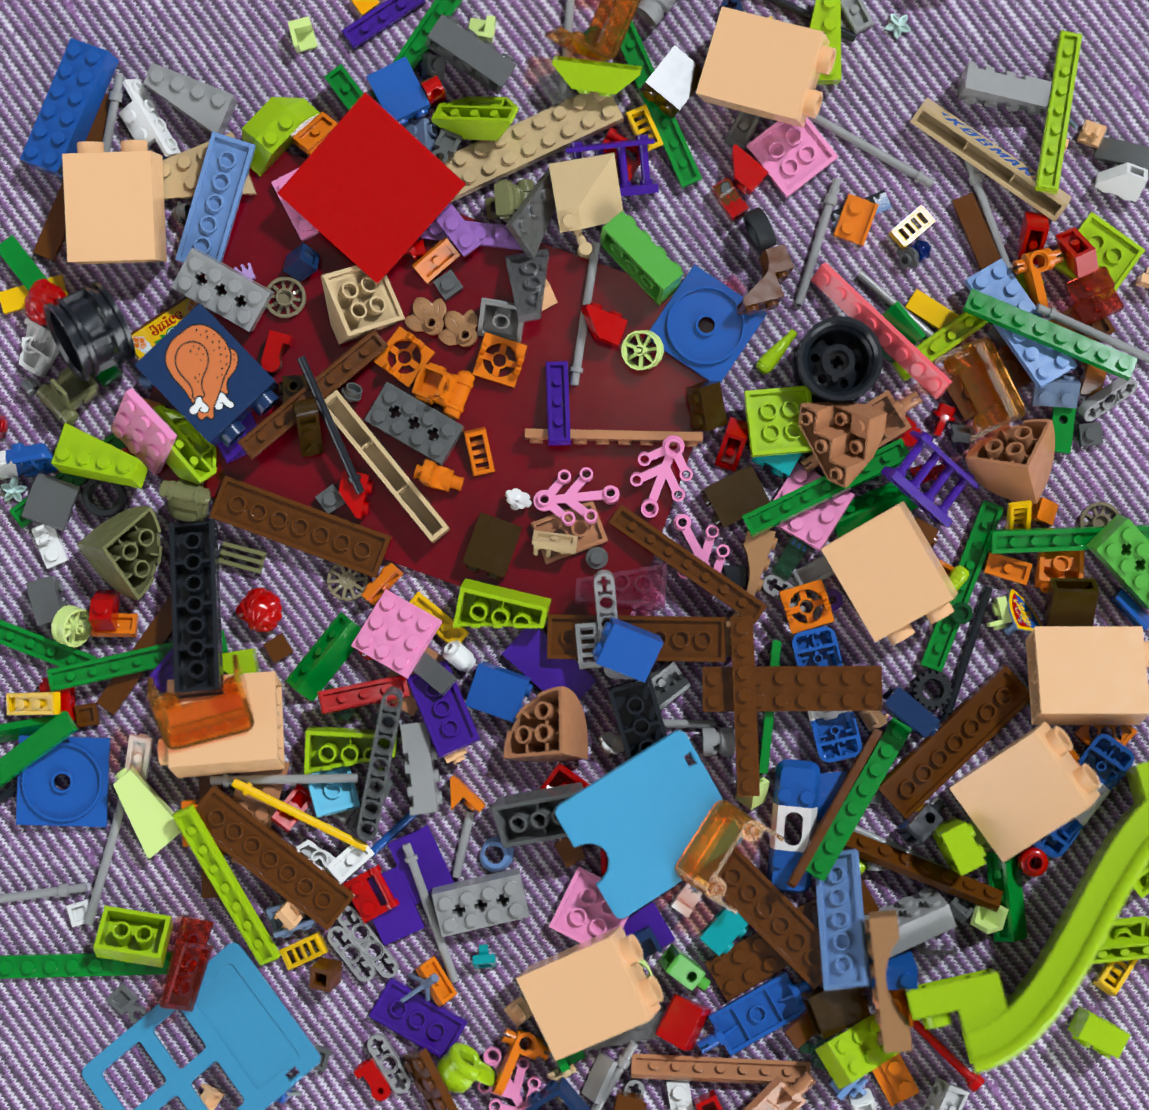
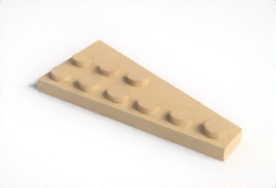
M232 132L226 134V136L235 138ZM209 141L163 160L164 200L193 199ZM248 173L242 195H257Z

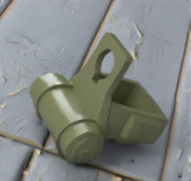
M505 179L494 184L495 196L486 198L487 219H502L508 222L534 188L535 181L521 179L515 185ZM493 203L496 206V214L492 211Z
M67 367L59 373L57 380L52 378L50 383L43 384L35 395L57 417L59 422L72 426L79 418L76 410L83 403L87 404L97 395L99 385L90 375L88 381L81 382L70 368Z
M180 478L178 482L164 480L161 483L159 493L161 497L168 499L167 507L171 517L185 522H202L207 517L211 496L209 489L203 488L204 482L198 485Z

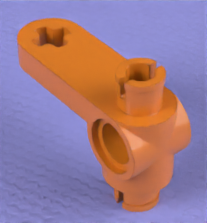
M1050 248L1022 254L1020 260L1012 262V267L1019 266V268L1013 269L1016 275L1024 274L1029 298L1035 306L1040 303L1049 307L1041 272L1054 269L1055 264L1063 262V256L1057 257V255L1063 254L1060 249L1054 251ZM1034 257L1039 261L1038 267H1035L1033 264Z
M427 459L423 466L417 464L413 478L420 479V482L425 486L447 492L450 491V488L461 491L464 477L454 475V470L439 466L434 461Z
M508 1028L504 1030L503 1034L509 1037L502 1036L501 1042L509 1044V1047L496 1076L492 1093L502 1096L520 1054L532 1060H535L537 1057L545 1061L548 1059L549 1055L545 1054L544 1051L547 1053L551 1051L548 1046L543 1044V1039L521 1029H517L515 1032ZM523 1037H526L529 1041V1045L525 1050H522L519 1046V1042Z

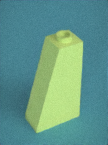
M133 766L128 770L124 767L115 775L117 779L113 786L146 856L150 859L180 834L181 831L172 817L174 811Z

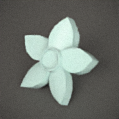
M891 13L890 19L892 23L888 24L885 30H894L896 40L900 37L901 32L907 33L911 31L910 27L905 24L908 15L898 18L895 14Z
M15 476L10 480V483L1 484V488L7 492L5 494V501L14 497L16 501L21 502L22 496L20 493L27 489V486L19 485L18 479Z

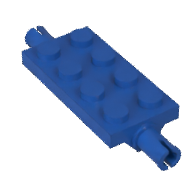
M785 971L709 1014L708 1017L715 1028L714 1032L700 1041L698 1040V1046L703 1054L720 1044L726 1047L730 1056L796 1019L803 1013L806 1007L802 1001L801 993L812 987L805 980L797 985L795 983L792 984Z

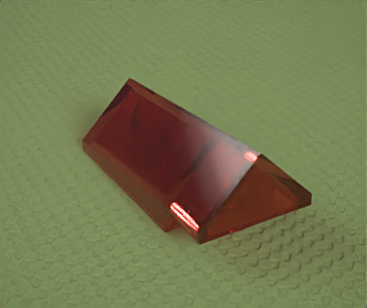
M180 912L159 999L161 1008L193 1011L214 947L207 944L214 922Z

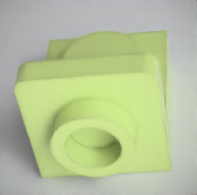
M1006 596L993 598L992 611L994 616H998V620L987 622L986 625L987 627L993 626L994 630L1007 628L1006 623L1012 622Z

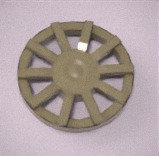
M279 277L268 285V289L271 290L273 288L277 292L276 295L272 296L277 301L267 305L268 310L272 314L280 318H291L303 310L306 303V292L296 279ZM285 281L291 282L289 288H286ZM279 282L282 284V289L280 290L275 286ZM294 284H296L300 289L292 292L291 290ZM302 292V298L294 297V295ZM294 301L301 302L299 308L293 303ZM280 304L278 311L275 312L272 307ZM290 305L296 310L293 313H290ZM283 307H286L287 314H280Z
M1096 502L1083 510L1079 525L1080 527H1084V525L1106 526L1110 522L1109 517L1113 514L1115 516L1117 514L1120 515V513L1109 503ZM1095 506H1102L1100 514H1098ZM1106 507L1112 510L1107 515L1104 514ZM1092 508L1095 516H1092L1087 512ZM1084 517L1090 518L1091 522H1084Z
M335 564L327 575V586L335 598L341 601H354L362 596L365 587L368 585V575L364 574V577L356 578V575L359 573L358 571L352 573V569L348 568V572H346L343 566ZM340 566L342 574H339L334 570ZM332 573L338 576L339 579L331 580ZM357 581H365L364 587L358 585ZM332 583L340 584L334 590L331 587ZM356 587L361 592L355 595L353 588ZM341 588H343L342 597L336 594ZM347 590H350L353 597H345Z

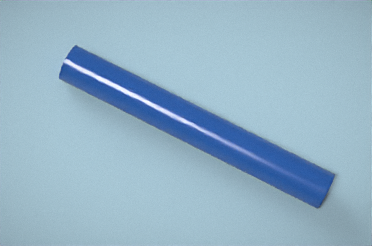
M409 811L371 847V850L375 853L372 857L381 851L418 815L410 816Z

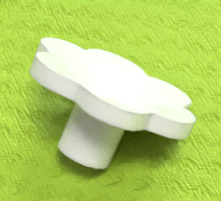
M514 488L507 490L505 493L507 502L511 504L510 507L513 510L530 507L532 504L531 500H529L530 495L522 492L520 489Z
M612 732L600 735L599 740L606 754H618L625 750L620 736H615Z

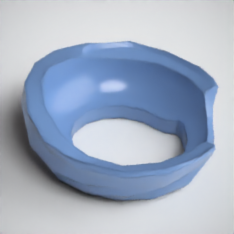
M500 836L488 838L479 855L480 862L489 872H502L512 863L514 848H503ZM488 846H498L503 850L504 857L500 863H491L485 856Z

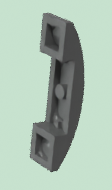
M1103 137L1093 159L1112 165L1128 162L1148 169L1149 173L1148 147Z

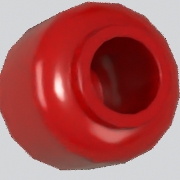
M1029 846L1017 854V867L1022 873L1031 877H1037L1047 870L1048 857L1039 848Z

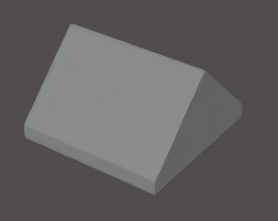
M482 297L477 335L484 337L485 332L521 343L524 322H518L515 303Z

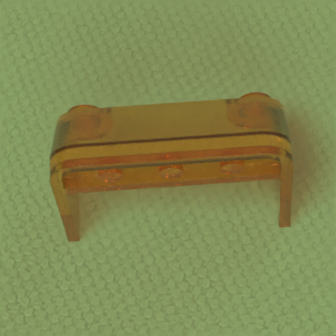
M601 0L587 35L579 31L571 33L560 26L546 32L545 37L573 54L604 61L613 59L618 54L641 0Z
M983 337L964 344L932 361L934 365L944 361V367L948 373L953 375L959 374L978 412L974 416L973 427L978 433L969 437L971 441L1025 416V407L990 338Z
M237 654L233 655L234 675L224 681L225 693L194 702L181 704L179 697L174 693L159 695L153 678L148 677V700L167 748L179 750L244 733L253 728L254 715L246 680Z
M720 800L713 805L675 866V872L678 877L732 913L737 914L738 910L722 899L727 887L724 880L717 876L741 838L748 842H755L761 838L764 831L781 842L784 837L730 802Z

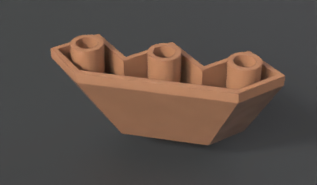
M852 402L800 404L798 425L827 480L844 488L852 483L873 459L885 432L887 412L870 405Z

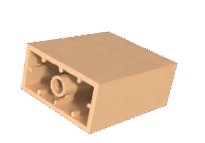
M722 6L696 94L704 102L804 128L807 117L816 118L820 111L823 92L816 91L815 89L820 73L826 75L831 73L835 62L836 48L829 47L830 41L822 31Z
M120 141L121 152H104V142H77V153L62 154L67 262L75 264L167 262L163 158L160 154L148 151V141Z
M905 501L900 502L821 548L875 642L887 636L893 646L915 633L910 623L926 615L930 624H933L954 612L949 601L953 600L958 592Z
M1036 626L1025 639L1032 725H1039L1045 720L1048 725H1139L1149 716V684L1147 678L1149 641H1144L1143 626Z
M275 671L223 675L224 695L179 699L174 692V679L167 680V695H159L157 698L159 721L168 722V738L158 740V759L160 765H168V768L177 778L285 769L282 682Z
M1046 720L961 776L949 788L1003 863L1089 809L1100 796L1096 789L1100 788L1101 784L1094 770L1087 764L1079 767L1069 753L1073 749V745L1068 735L1058 726L1051 729Z
M622 926L530 965L516 978L555 1061L650 1021L661 1008L659 1002L663 1001V993L660 984L654 976L646 978L639 963L643 959L641 945L633 934L626 936Z

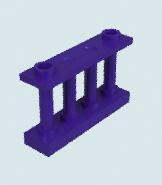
M648 134L635 135L636 139L588 145H583V141L570 142V147H565L566 153H573V159L582 158V151L595 150V156L604 154L603 149L617 148L621 197L659 192L657 181L653 182V179L650 178L647 144H654V138H649ZM638 145L642 179L638 184H631V181L628 180L625 147Z
M912 430L910 435L917 440V443L899 467L893 469L885 466L880 473L933 521L948 528L953 520L947 516L949 513L947 510L966 485L978 489L980 485L973 480L975 478L973 474L967 470H962L932 442L933 438L924 431L919 433ZM925 447L931 453V456L913 480L908 481L905 478V472ZM939 460L945 466L944 470L926 493H922L919 490L921 488L919 485ZM953 473L960 480L942 504L936 506L933 503L935 495Z

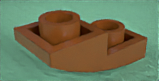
M1082 362L1080 368L1084 372L1080 380L1081 387L1079 393L1092 396L1103 388L1107 372Z

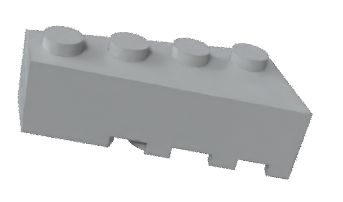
M969 62L961 73L957 100H963L965 104L982 103L988 108L1001 106L1006 107L1008 111H1019L1020 109L1026 110L1027 113L1032 115H1039L1048 108L1051 81L1027 75L1017 78V74L1010 71L996 73L994 67L985 66V68L980 69L976 68L977 63Z
M151 63L144 80V84L151 92L193 120L204 130L211 134L212 131L225 134L238 102L233 94L154 63Z
M424 721L401 724L403 754L406 756L405 772L407 778H409L407 787L408 797L412 800L413 807H409L410 816L438 812L440 805L443 804L442 791L437 789V782H440L439 769L434 767V760H437V752L435 747L431 745V738Z

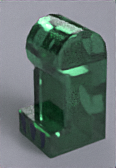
M791 536L775 563L772 572L787 581L808 550L809 545Z

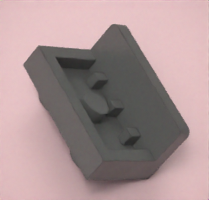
M667 661L650 674L660 710L666 708L672 700L683 695L691 687L689 681L673 661Z

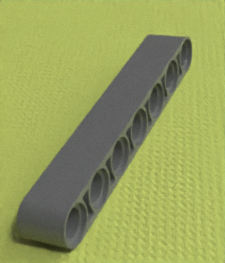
M397 687L388 688L381 700L357 826L358 836L365 841L372 840L379 828L403 703V693ZM395 695L398 698V702L395 704L389 703L387 696ZM391 717L394 720V724L386 725L383 722V718ZM385 738L389 740L390 745L381 746L378 740ZM376 760H382L385 762L386 766L383 768H379L375 765L374 762ZM377 781L382 787L374 789L370 783ZM368 803H374L377 805L378 808L376 810H370L367 808L366 805ZM370 824L374 830L365 831L362 826Z

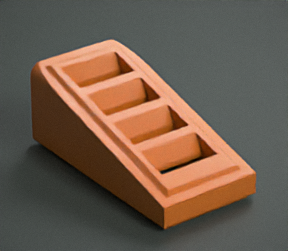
M485 427L464 431L473 476L495 472ZM480 435L483 437V439L470 441L471 437ZM481 444L485 446V448L472 450V446ZM483 453L487 455V457L474 459V455ZM483 462L489 463L488 466L476 468L475 465Z

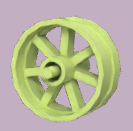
M640 330L627 335L623 340L621 353L625 363L630 368L647 370L657 366L662 360L664 346L656 333L649 330ZM640 334L649 335L644 344ZM634 336H636L638 345L630 343ZM652 339L654 340L656 347L649 346V343ZM629 347L634 349L632 355H629ZM657 350L656 357L653 359L650 353ZM636 356H639L638 365L632 361ZM645 356L651 364L643 367Z
M72 605L63 606L58 610L52 621L51 633L53 638L58 643L74 648L84 644L91 634L89 612Z

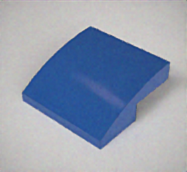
M846 771L820 774L816 822L822 820L847 775Z

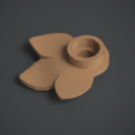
M417 297L413 303L414 314L406 317L404 321L414 332L424 331L428 335H437L444 327L443 317L447 311L446 305L441 298L431 303L426 298ZM432 321H435L434 326H429Z
M469 310L463 316L459 312L448 311L444 318L447 328L437 334L438 338L448 346L457 344L462 347L473 346L477 341L476 328L479 323L475 312ZM469 333L468 338L463 339V335Z

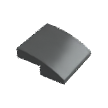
M38 472L27 498L22 517L65 531L73 514V506L81 491L80 486Z

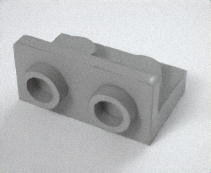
M937 1077L922 1110H962L970 1092Z

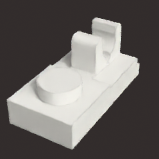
M43 524L32 528L31 531L47 569L70 561L57 529Z
M130 734L125 768L128 770L133 766L147 780L153 739L149 738L147 734Z
M350 845L326 867L342 883L375 853L369 846L363 852Z
M666 1080L670 1109L693 1110L689 1081Z

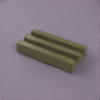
M223 541L219 563L259 574L262 573L267 555L266 552ZM228 547L260 555L261 558L258 560L228 552L227 549ZM225 556L256 563L259 566L254 568L225 560Z

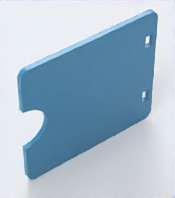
M675 730L561 802L555 808V816L574 847L591 843L599 845L605 850L608 857V867L604 876L596 883V886L612 913L619 919L626 918L737 846L743 838L740 828L689 738L681 730ZM689 752L695 761L690 766L683 757ZM721 811L724 812L728 819L724 823H721L716 815Z

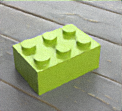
M952 817L940 823L932 832L949 869L962 876L986 864L984 857H986L985 851L980 844L977 845L973 837L976 834L970 824Z
M105 905L93 947L96 957L163 968L173 930L172 917Z
M875 1013L815 1049L839 1090L852 1084L900 1053H884V1045H879L878 1031H881L878 1023H876Z

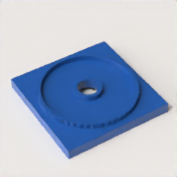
M694 264L650 331L660 337L664 346V352L707 381H720L721 383L768 313L759 310V312L753 315L743 314L738 316L736 308L744 297ZM708 317L714 321L715 327L710 333L700 331L698 323L701 318ZM652 339L651 343L656 346L654 340Z
M19 735V744L31 735ZM69 736L19 773L17 778L16 825L107 827L111 738ZM58 774L69 776L71 783L67 789L61 790L56 787L54 780Z

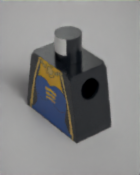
M936 797L930 804H922L894 830L909 845L923 844L943 821V817L939 813L946 806Z

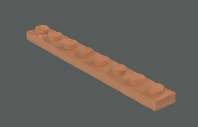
M525 428V440H529L531 444H542L543 440H548V429ZM570 429L571 441H574V444L586 445L587 441H596V445H609V441H617L618 445L629 446L631 442H640V446H653V442H662L663 444L664 439L670 435L679 436L683 440L685 447H698V443L703 442V432ZM670 443L669 447L676 446V443Z
M636 1053L631 1057V1078L769 1085L779 1076L789 1085H794L805 1072L811 1075L810 1062Z

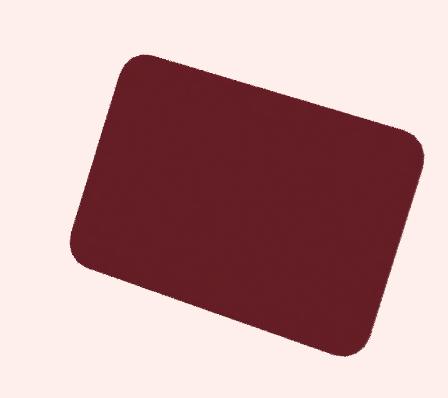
M284 152L261 177L251 168L249 169V175L257 195L244 194L241 196L222 263L233 269L237 267L241 272V264L248 270L249 266L247 264L250 263L256 277L254 281L267 288L273 280L279 277H291L283 271L286 256L302 243L306 244L320 254L317 271L300 282L306 292L305 306L298 315L291 318L277 317L266 307L254 331L250 332L212 311L218 322L261 367V359L269 330L287 334L294 338L291 347L285 346L281 371L276 374L268 373L278 384L283 382L282 376L303 375L297 358L306 357L315 378L364 338L362 337L339 345L330 324L321 276L324 274L352 267L356 264L321 233L302 242L271 183L299 168L305 162V158L288 152ZM460 214L464 221L485 223ZM423 240L426 253L438 242ZM451 243L460 256L429 283H426L412 267L416 262L412 255L402 257L387 273V277L405 318L414 314V300L417 297H423L431 303L441 298L446 305V313L448 311H456L464 316L467 311L472 310L479 320L482 297L514 303L505 256L524 253V251L479 246L464 258L454 243ZM541 243L538 250L548 249L549 251L546 279L558 303L543 310L541 319L524 322L521 344L527 345V349L515 388L475 376L474 386L468 395L463 413H461L459 420L452 419L463 425L464 431L485 427L495 472L473 476L464 433H462L443 466L454 470V475L464 477L461 491L450 488V491L447 492L423 485L420 479L413 478L417 464L423 466L425 460L430 459L364 420L386 382L416 398L412 394L415 381L408 388L374 363L373 359L337 389L343 396L344 394L341 393V389L348 382H354L362 388L361 400L358 402L347 401V403L451 530L435 543H432L337 425L338 432L356 472L370 475L374 485L372 493L367 495L366 502L369 503V510L367 516H363V520L357 519L346 503L331 515L391 536L392 538L384 557L385 560L460 587L465 578L550 598L551 603L548 614L597 615L594 576L600 570H608L614 576L617 614L629 616L637 604L654 554L608 522L620 505H623L660 532H663L674 501L667 480L665 479L657 500L659 511L652 518L645 517L642 514L641 504L645 499L649 498L657 476L644 481L642 485L637 487L633 486L630 482L632 473H641L662 463L664 456L651 460V463L647 466H642L638 462V455L641 452H650L662 447V442H653V446H640V442H631L629 446L618 445L617 441H609V445H596V441H587L586 445L574 444V441H571V445L548 446V440H543L542 444L529 443V440H525V428L548 429L546 362L568 361L570 429L698 432L693 429L686 387L707 380L666 352H664L659 364L651 369L636 370L630 368L625 363L621 353L623 340L634 331H650L674 294L659 306L627 273L597 263L591 302L603 306L602 310L609 313L610 310L621 313L623 315L622 318L628 320L618 346H610L594 339L587 327L581 366L583 373L580 374L578 386L570 385L572 373L570 372V367L573 366L589 260ZM449 270H452L464 289L445 301L433 281ZM205 273L200 275L201 283H207ZM285 281L286 288H289L291 282ZM281 282L275 284L279 290L282 289ZM294 284L291 291L294 292L300 288ZM225 285L219 286L220 294L227 293L224 289ZM271 288V290L274 292L273 295H276L277 292L273 288ZM302 292L294 295V297L302 298ZM245 296L238 298L240 305H246L247 302L244 301ZM271 298L269 304H272L277 300L275 298ZM293 302L298 308L301 305V302ZM280 304L272 307V309L277 312ZM291 305L289 306L290 313L296 311ZM283 307L280 314H287L286 307ZM445 316L443 317L444 327L442 330L447 328L444 320ZM704 317L700 319L698 327L703 333H710L713 331L715 323L711 318ZM404 320L376 331L387 343L398 327H402L435 352L429 363L443 366L447 369V372L456 375L458 371L462 370L473 373L483 336H478L476 343L471 347H462L459 344L448 346L438 338V335H428L424 331H412ZM432 321L429 326H434L435 321ZM465 333L463 339L468 338L469 333ZM640 334L643 344L646 341L645 337L647 334ZM636 336L630 341L631 344L638 345ZM400 341L395 343L394 346L400 350L407 349L411 342ZM651 342L649 343L650 347H656ZM501 344L490 346L486 353L494 354L499 352ZM507 346L505 354L508 360L516 362L515 353ZM417 347L412 354L413 360L419 364L421 354ZM629 347V355H632L634 349ZM657 350L650 353L653 359L656 357ZM389 351L388 362L393 368L397 362L396 355ZM405 351L401 352L398 360L400 363L406 364L411 360V355ZM497 354L494 356L493 362L496 366L502 367L505 365L506 359L503 355ZM639 356L632 359L636 365L639 364ZM645 356L643 367L651 364ZM483 359L485 369L492 374L494 367L491 365V361ZM402 366L399 373L407 374L415 369L411 366ZM506 366L500 369L498 377L506 376L514 369ZM154 386L149 399L166 404L165 408L178 411ZM279 387L274 391L279 397V401L266 414L260 417L255 411L252 412L257 425L278 409L280 404H284L283 395L279 393ZM438 404L428 405L440 413L443 412V407ZM399 408L391 411L392 418L401 415ZM318 409L324 453L302 458L296 424L253 460L246 454L227 464L217 445L215 446L217 472L204 481L203 488L209 489L210 496L216 498L224 476H228L326 512L315 497L332 484L339 491L342 471L345 470V467ZM417 419L410 422L411 429L414 430L415 427H420ZM436 430L429 433L430 440L433 441L434 438L436 440L439 438ZM482 435L471 437L470 441L483 439ZM484 444L472 446V450L485 448ZM676 444V446H671V447H669V448H670V449H676V448H677V444ZM684 447L682 456L686 464L693 447ZM486 453L474 455V459L487 457ZM643 455L640 458V460L642 462H647L649 458L648 456ZM673 459L670 467L679 485L681 481L680 469ZM166 462L162 471L157 474V476L167 481L178 482L180 480ZM483 462L475 465L476 468L488 466L489 463ZM588 467L593 471V479L587 482L578 493L600 491L609 485L617 487L620 493L618 502L613 505H608L603 500L593 501L608 542L595 547H601L607 552L608 562L601 569L591 568L586 561V555L591 549L589 548L546 565L541 549L538 550L537 556L533 554L534 545H532L534 531L531 523L553 515L551 511H539L534 506V496L540 490H548L558 479L559 471L563 469L571 473V481L568 484H564L556 495L565 494L580 477L581 469ZM584 472L582 476L588 478L591 474ZM563 474L560 478L566 480L569 476ZM634 476L632 480L635 483L640 482L641 478L639 476ZM517 488L529 494V500L532 502L531 506L523 509L519 508L518 510L511 509V504L507 502L505 495L506 491ZM608 491L606 494L613 496L615 493L614 491ZM543 497L540 501L542 503H546L549 499L547 497ZM557 504L563 510L571 508L567 504ZM647 504L645 508L652 510L654 506L653 504ZM480 512L523 528L506 577H500L499 581L487 577L488 572L480 569L478 573L466 569L467 565L462 563ZM602 576L601 580L598 581L602 582L603 592L607 591V582L610 581L606 579V576ZM608 597L600 600V605L604 608L610 607L613 603Z

